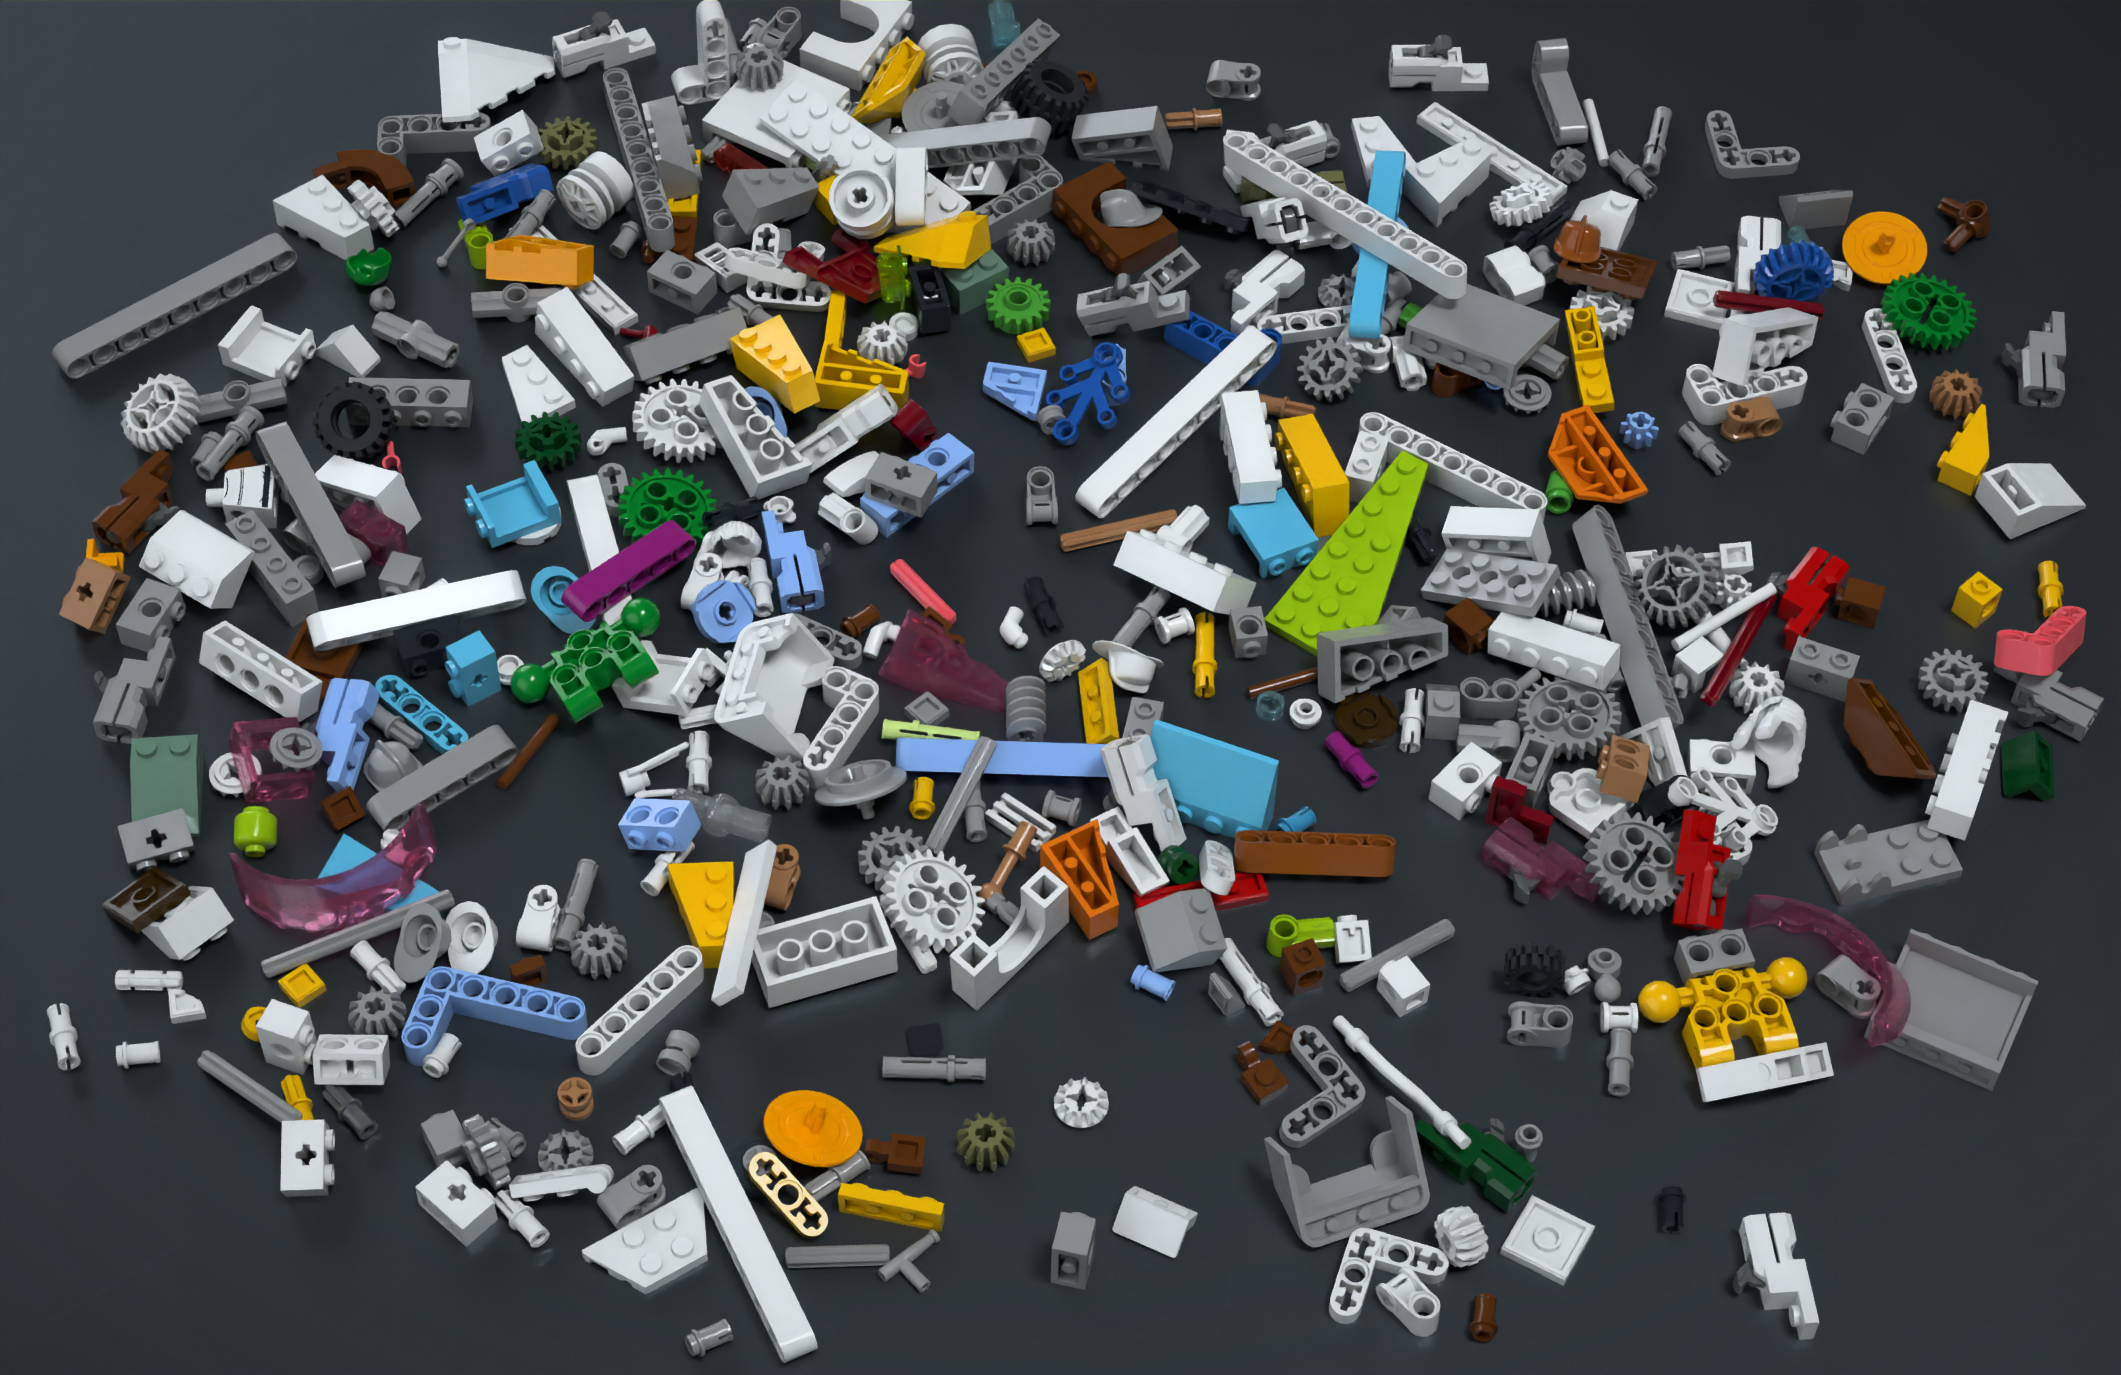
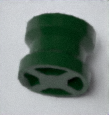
M1178 845L1166 847L1158 857V862L1167 877L1178 884L1191 882L1198 873L1199 862L1196 856Z

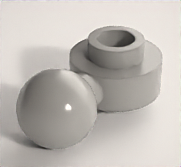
M1599 948L1592 951L1588 957L1587 969L1589 970L1588 974L1597 980L1594 986L1596 997L1602 1002L1611 1003L1617 1000L1621 994V985L1616 978L1620 975L1622 960L1617 952L1608 948Z

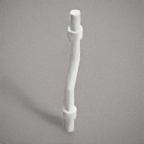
M1341 1015L1333 1020V1026L1345 1037V1043L1354 1052H1360L1383 1076L1411 1098L1433 1120V1126L1443 1136L1448 1135L1461 1149H1466L1470 1145L1471 1139L1457 1126V1120L1448 1111H1442L1419 1087L1391 1065L1369 1043V1037L1360 1028H1354Z

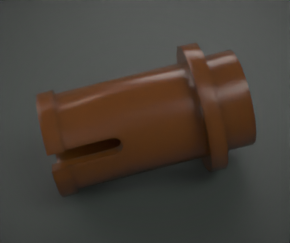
M868 604L852 617L846 616L843 618L840 630L843 634L858 639L861 637V632L881 620V615L874 605Z
M1480 1293L1474 1297V1321L1470 1323L1469 1330L1473 1334L1474 1339L1487 1342L1491 1341L1498 1332V1326L1495 1323L1497 1298L1492 1294Z

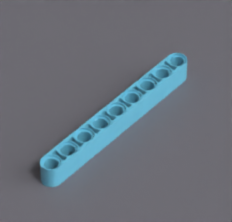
M1376 150L1367 205L1397 222L1405 175L1406 152ZM1362 247L1360 249L1350 312L1349 337L1380 339L1391 265Z

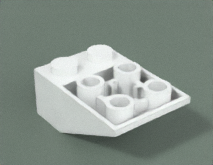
M2007 463L1982 473L1975 495L1978 502L2009 539L2086 508V504L2050 463Z

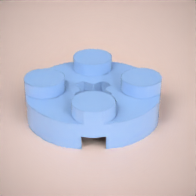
M720 580L712 582L701 589L696 600L691 605V612L694 615L697 628L707 639L715 644L732 643L737 641L744 627L753 623V612H756V605L746 587L737 582ZM720 605L730 607V611L727 613L729 616L728 620L720 617Z

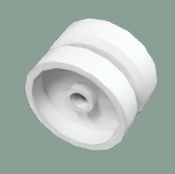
M854 166L844 170L834 179L829 190V204L839 226L847 234L858 239H872L884 234L895 221V194L889 180L879 170L870 166Z

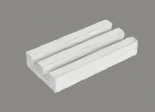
M1006 792L1001 796L1000 802L996 801L993 804L992 810L988 809L985 812L986 821L1011 837L1021 821H1026L1037 828L1035 836L1039 839L1033 838L1028 847L1035 853L1040 849V845L1046 843L1056 833V825ZM1001 813L1002 815L1013 821L1016 826H1014L1013 824L999 816V814Z

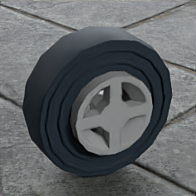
M754 1137L745 1140L736 1147L730 1158V1163L746 1195L753 1198H767L748 1175V1166L752 1158L758 1153L769 1152L774 1154L792 1174V1160L779 1152L769 1141L768 1137ZM760 1161L757 1162L759 1171L756 1174L759 1177L766 1174L773 1181L767 1186L771 1191L780 1180L785 1179L782 1174H779L777 1179L771 1174L770 1170L773 1165L770 1162L766 1164ZM786 1186L781 1187V1188L779 1189L778 1193H779L782 1189H784Z

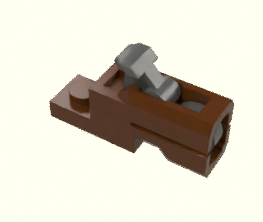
M159 449L120 487L122 500L118 504L108 505L91 522L96 538L110 547L114 546V549L123 554H130L157 525L166 524L180 511L178 506H172L174 503L169 484L167 483L174 474L169 453Z

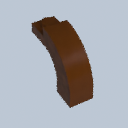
M353 149L337 152L338 161L312 169L314 179L323 175L337 191L348 188L357 180H360L368 188L375 186L388 200L393 209L401 207L416 193L414 180L408 169L396 158L375 150Z

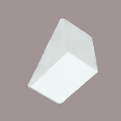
M354 325L333 332L315 351V355L359 378H364L381 361L380 356Z

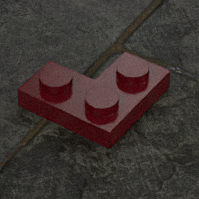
M1496 776L1491 788L1485 823L1506 831H1515L1523 837L1547 845L1551 836L1554 816L1546 814L1542 810L1524 806L1527 786L1519 784L1512 779Z

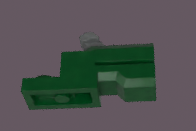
M1422 1119L1415 1124L1423 1156L1462 1185H1465L1470 1178H1473L1483 1186L1484 1196L1506 1213L1511 1211L1520 1201V1197L1523 1198L1537 1180L1539 1168L1505 1143L1504 1124L1498 1119H1490L1488 1132L1484 1134L1465 1121L1459 1128L1471 1139V1143L1466 1149H1461L1451 1138L1448 1139L1443 1136L1433 1125H1429Z

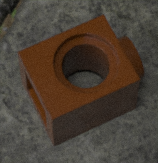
M1849 577L1846 588L1840 587L1834 605L1840 606L1837 619L1874 629L1886 587Z
M1465 598L1444 614L1443 623L1448 625V639L1469 655L1477 648L1482 649L1488 644V629L1494 620L1471 600Z
M1313 938L1282 948L1280 972L1293 996L1324 986L1327 964Z

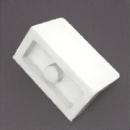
M1134 1186L1125 1193L1112 1230L1119 1235L1175 1258L1179 1253L1186 1232L1194 1226L1198 1213Z

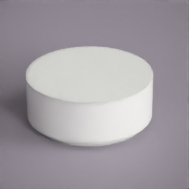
M906 312L898 313L889 321V326L896 323L899 330H904L906 341L914 339L919 333V322L913 314Z

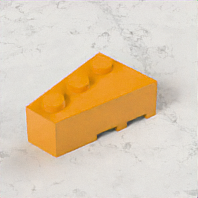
M522 234L487 243L486 279L535 282L544 285L561 284L569 289L582 288V284L594 281V246Z

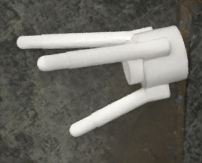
M684 742L638 766L618 772L626 796L635 794L636 798L645 799L648 797L684 795L686 793L684 788L645 790V787L651 785L647 771L678 757L680 751L689 747V743Z

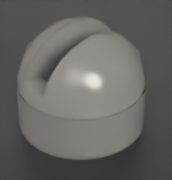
M388 287L378 288L371 292L369 305L378 312L391 310L395 306L394 295Z

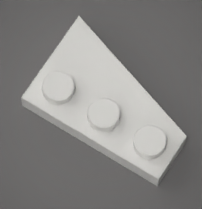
M528 345L502 357L504 372L521 422H532L531 415L533 414L537 418H541L543 412H547L548 417H552L555 412H559L560 416L576 408L575 399Z

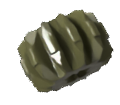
M991 1111L987 1118H982L977 1112L974 1116V1121L965 1118L963 1129H958L957 1152L959 1156H964L966 1166L977 1163V1169L980 1172L984 1165H989L995 1171L997 1162L1006 1165L1009 1160V1154L1014 1152V1131L1012 1127H1007L1005 1117L995 1120V1115Z

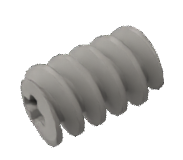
M1580 569L1576 570L1574 574L1566 572L1563 573L1562 577L1559 576L1539 608L1542 617L1548 616V607H1551L1555 615L1560 613V605H1563L1566 612L1567 610L1571 611L1572 602H1575L1578 610L1583 609L1585 599L1590 607H1594L1596 586L1591 571L1589 569H1586V571Z
M1021 676L1013 679L1006 686V738L1008 741L1043 742V734L1046 732V703L1044 702L1046 695L1044 692L1045 682L1035 676Z

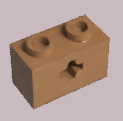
M85 557L83 563L76 571V578L70 591L63 598L59 615L89 630L105 634L131 577L102 562Z

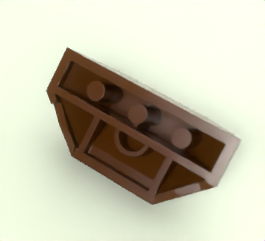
M1851 677L1847 681L1843 727L1850 736L1851 744L1865 758L1868 769L1876 775L1933 780L1937 774L1934 771L1931 760L1897 711L1878 692L1877 686L1872 680Z

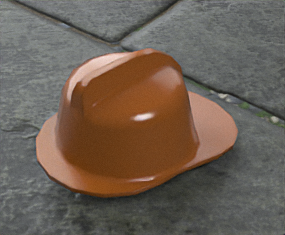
M1584 215L1581 221H1567L1563 225L1559 236L1556 237L1554 251L1560 257L1572 262H1596L1600 258L1602 249L1600 247L1601 231L1597 226L1588 223L1587 215Z

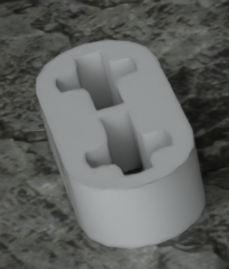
M608 463L599 469L598 479L608 514L619 517L617 516L619 503H615L613 496L623 495L624 486H628L627 476L624 467L620 464ZM615 476L616 484H611L609 477Z

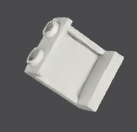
M252 305L218 344L224 366L264 382L282 378L284 388L291 380L297 377L300 368L307 360L313 357L316 351L312 330L306 328L301 335L267 323L263 319L262 310Z
M640 640L656 665L659 674L632 690L623 678H617L612 688L623 708L687 716L715 670L704 648H697L692 658L663 655L657 653L651 641Z

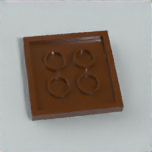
M1601 247L1600 258L1596 262L1577 263L1563 258L1558 267L1556 277L1563 279L1567 284H1584L1592 286V289L1597 292L1606 293L1612 291L1620 293L1621 297L1625 299L1636 300L1638 298L1643 299L1656 272L1658 261Z

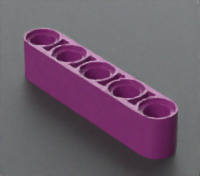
M669 520L570 584L563 592L561 602L582 621L589 622L687 558L696 546V539L674 520Z

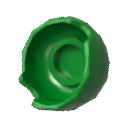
M363 248L357 255L349 256L345 261V270L349 279L365 287L381 285L391 272V253L384 248H378L374 254L368 253Z

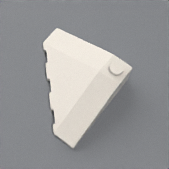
M449 37L444 39V41H438L443 123L471 121L480 116L479 110L484 106L494 109L508 101L507 95L511 91L516 90L517 93L521 94L534 87L538 76L544 75V78L547 79L554 76V57L471 39H459L457 37Z

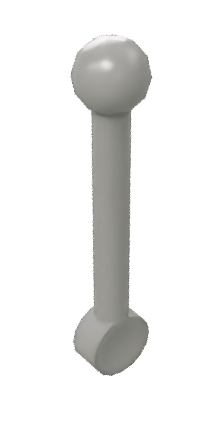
M468 218L463 222L464 228L444 255L437 258L436 264L438 267L443 268L447 266V259L467 232L472 231L476 227V223L472 218Z

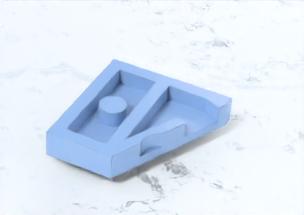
M988 362L983 380V392L1028 419L1037 421L1047 380V370Z

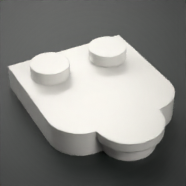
M1582 768L1576 770L1573 774L1564 771L1557 772L1547 783L1549 811L1553 816L1587 839H1590L1589 835L1602 820L1608 821L1612 814L1620 818L1624 812L1634 805L1632 801L1600 792L1601 779L1596 778L1597 771L1594 769Z

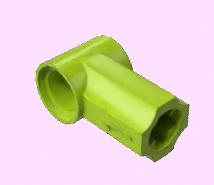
M462 219L458 221L460 232L464 228ZM483 221L476 224V227L472 231H468L463 238L469 252L471 265L480 270L486 269V244L494 242L492 234L488 232Z
M1278 915L1271 921L1266 947L1273 956L1281 958L1282 948L1311 938L1314 939L1318 948L1334 947L1335 927L1333 919L1324 917L1296 920L1290 915Z

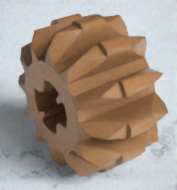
M1957 369L1952 373L1944 370L1941 376H1936L1932 383L1929 394L1930 402L1933 403L1934 410H1942L1943 417L1949 414L1955 420L1960 415L1967 418L1970 412H1975L1979 407L1982 387L1978 385V378H1969V372L1960 374Z

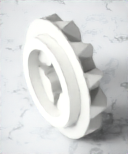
M1068 640L1055 645L1042 659L1039 666L1040 674L1049 682L1054 680L1061 681L1064 676H1071V672L1079 669V663L1085 660L1084 653L1086 649L1077 640Z
M234 751L226 753L214 761L209 770V779L214 790L220 791L223 796L233 794L237 798L239 793L245 791L251 793L254 785H260V776L263 773L260 762L255 756L247 752ZM229 769L237 774H241L242 779L231 778Z
M1086 1077L1076 1081L1070 1078L1067 1084L1059 1086L1058 1092L1054 1096V1109L1059 1119L1065 1124L1076 1128H1087L1098 1124L1106 1116L1109 1108L1107 1091L1100 1087L1098 1081L1093 1083L1088 1081ZM1084 1094L1087 1102H1085L1082 1110L1078 1111L1079 1106H1077V1101L1075 1100H1078L1079 1096Z

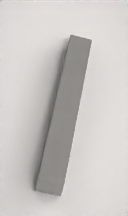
M622 68L608 69L603 74L605 100L627 173L634 185V197L646 237L652 250L665 252L675 246L673 218L631 81L626 70Z
M278 233L269 234L66 338L53 348L52 357L69 378H80L289 270L297 261V253Z
M1595 505L1572 524V528L1586 569H1589L1593 575L1596 597L1612 642L1621 644L1620 666L1641 726H1644L1659 718L1670 717L1674 730L1683 723V714L1645 608L1639 605L1641 598H1635L1634 596L1638 589L1633 587V581L1635 580L1614 521L1605 508Z

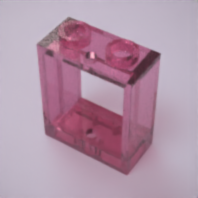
M297 717L233 722L229 747L246 803H264L274 800L311 797L316 777L313 767L311 770L301 768L298 772L257 775L250 751L269 750L271 738L276 732L285 728H300ZM293 744L291 750H293L294 755H300V752L295 748V744Z

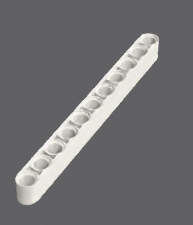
M1232 131L1224 136V162L1231 170L1276 197H1285V199L1298 198L1302 203L1305 214L1448 299H1458L1466 294L1467 266L1462 260L1242 131Z

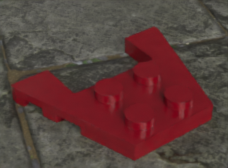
M842 228L834 232L831 241L848 253L824 263L805 248L799 246L786 252L782 261L784 264L865 304L896 290L901 281L899 276L881 257L875 259L869 252L870 245L865 240L859 242L856 237L847 234Z

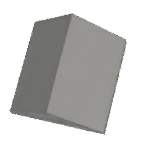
M1829 190L1779 196V203L1790 231L1846 225L1853 199V190Z

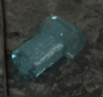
M994 0L993 3L988 5L991 23L992 49L1007 48L1021 35L1019 22H1015L1011 2L1007 0Z

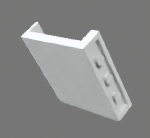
M783 60L782 80L777 82L776 87L768 85L766 91L762 87H758L753 91L752 86L744 87L742 81L738 79L702 119L703 140L709 143L718 134L782 162L786 168L803 167L806 155L761 124L759 117L796 78L803 81L846 113L851 110L852 105L850 101V88Z

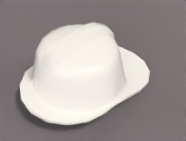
M1101 640L1095 641L1092 644L1093 649L1099 655L1109 659L1112 680L1119 687L1128 691L1141 694L1147 692L1155 669L1164 666L1163 661L1146 656L1116 642Z
M467 901L454 907L446 918L445 922L451 930L448 956L452 968L478 974L486 968L492 958L494 947L498 940V930L483 906L477 902Z

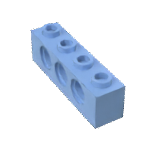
M949 432L939 440H934L919 455L913 456L908 460V462L928 467L937 472V493L930 505L974 472V452ZM866 493L860 498L861 510L877 523L878 532L885 538H888L915 517V515L866 498Z

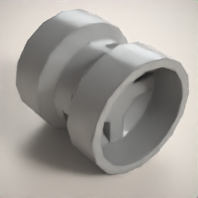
M682 1030L670 1031L665 1041L666 1049L660 1052L656 1064L664 1073L670 1076L681 1073L683 1078V1072H689L692 1066L690 1060L697 1055L701 1045L699 1040L692 1034Z

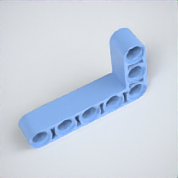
M439 966L430 970L426 975L401 1037L408 1062L415 1066H423L424 1057L432 1053L441 1036L446 1032L453 1013L567 1040L578 1039L588 1029L584 1002L575 996ZM543 1009V1011L534 1012L536 1010ZM569 1017H576L575 1019L571 1020L567 1019ZM417 1043H423L422 1045L414 1046Z

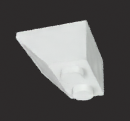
M188 887L191 892L190 896L141 931L170 959H183L185 961L200 952L199 946L208 939L213 941L221 937L228 930L226 926L234 921L212 887Z

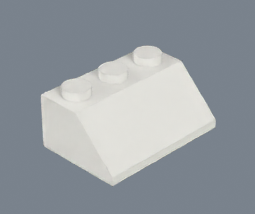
M180 510L150 538L139 567L169 585L179 588L181 592L210 609L232 608L255 551L186 511Z

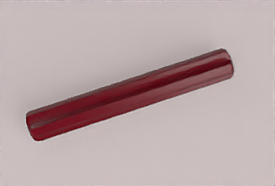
M1717 290L1713 297L1714 306L1717 308L1758 313L1789 307L1817 316L1818 321L1822 320L1824 314L1823 305L1818 303Z

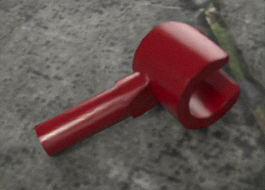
M652 325L646 326L644 331L627 328L620 329V335L636 337L638 339H644L658 332Z

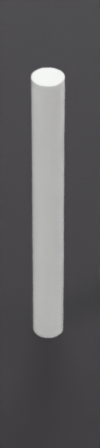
M1768 583L1671 641L1673 648L1676 651H1680L1701 636L1707 635L1773 596L1777 592L1775 586L1772 583Z

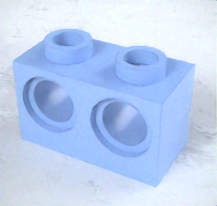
M634 798L618 826L629 849L685 852L699 830L701 822L690 800Z

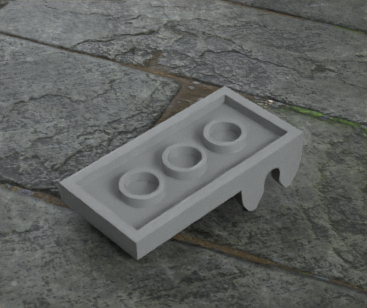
M1930 819L1867 834L1863 825L1857 824L1848 832L1847 837L1840 841L1837 834L1832 830L1820 838L1814 852L1839 906L1961 877L1963 868L1946 835L1927 828Z

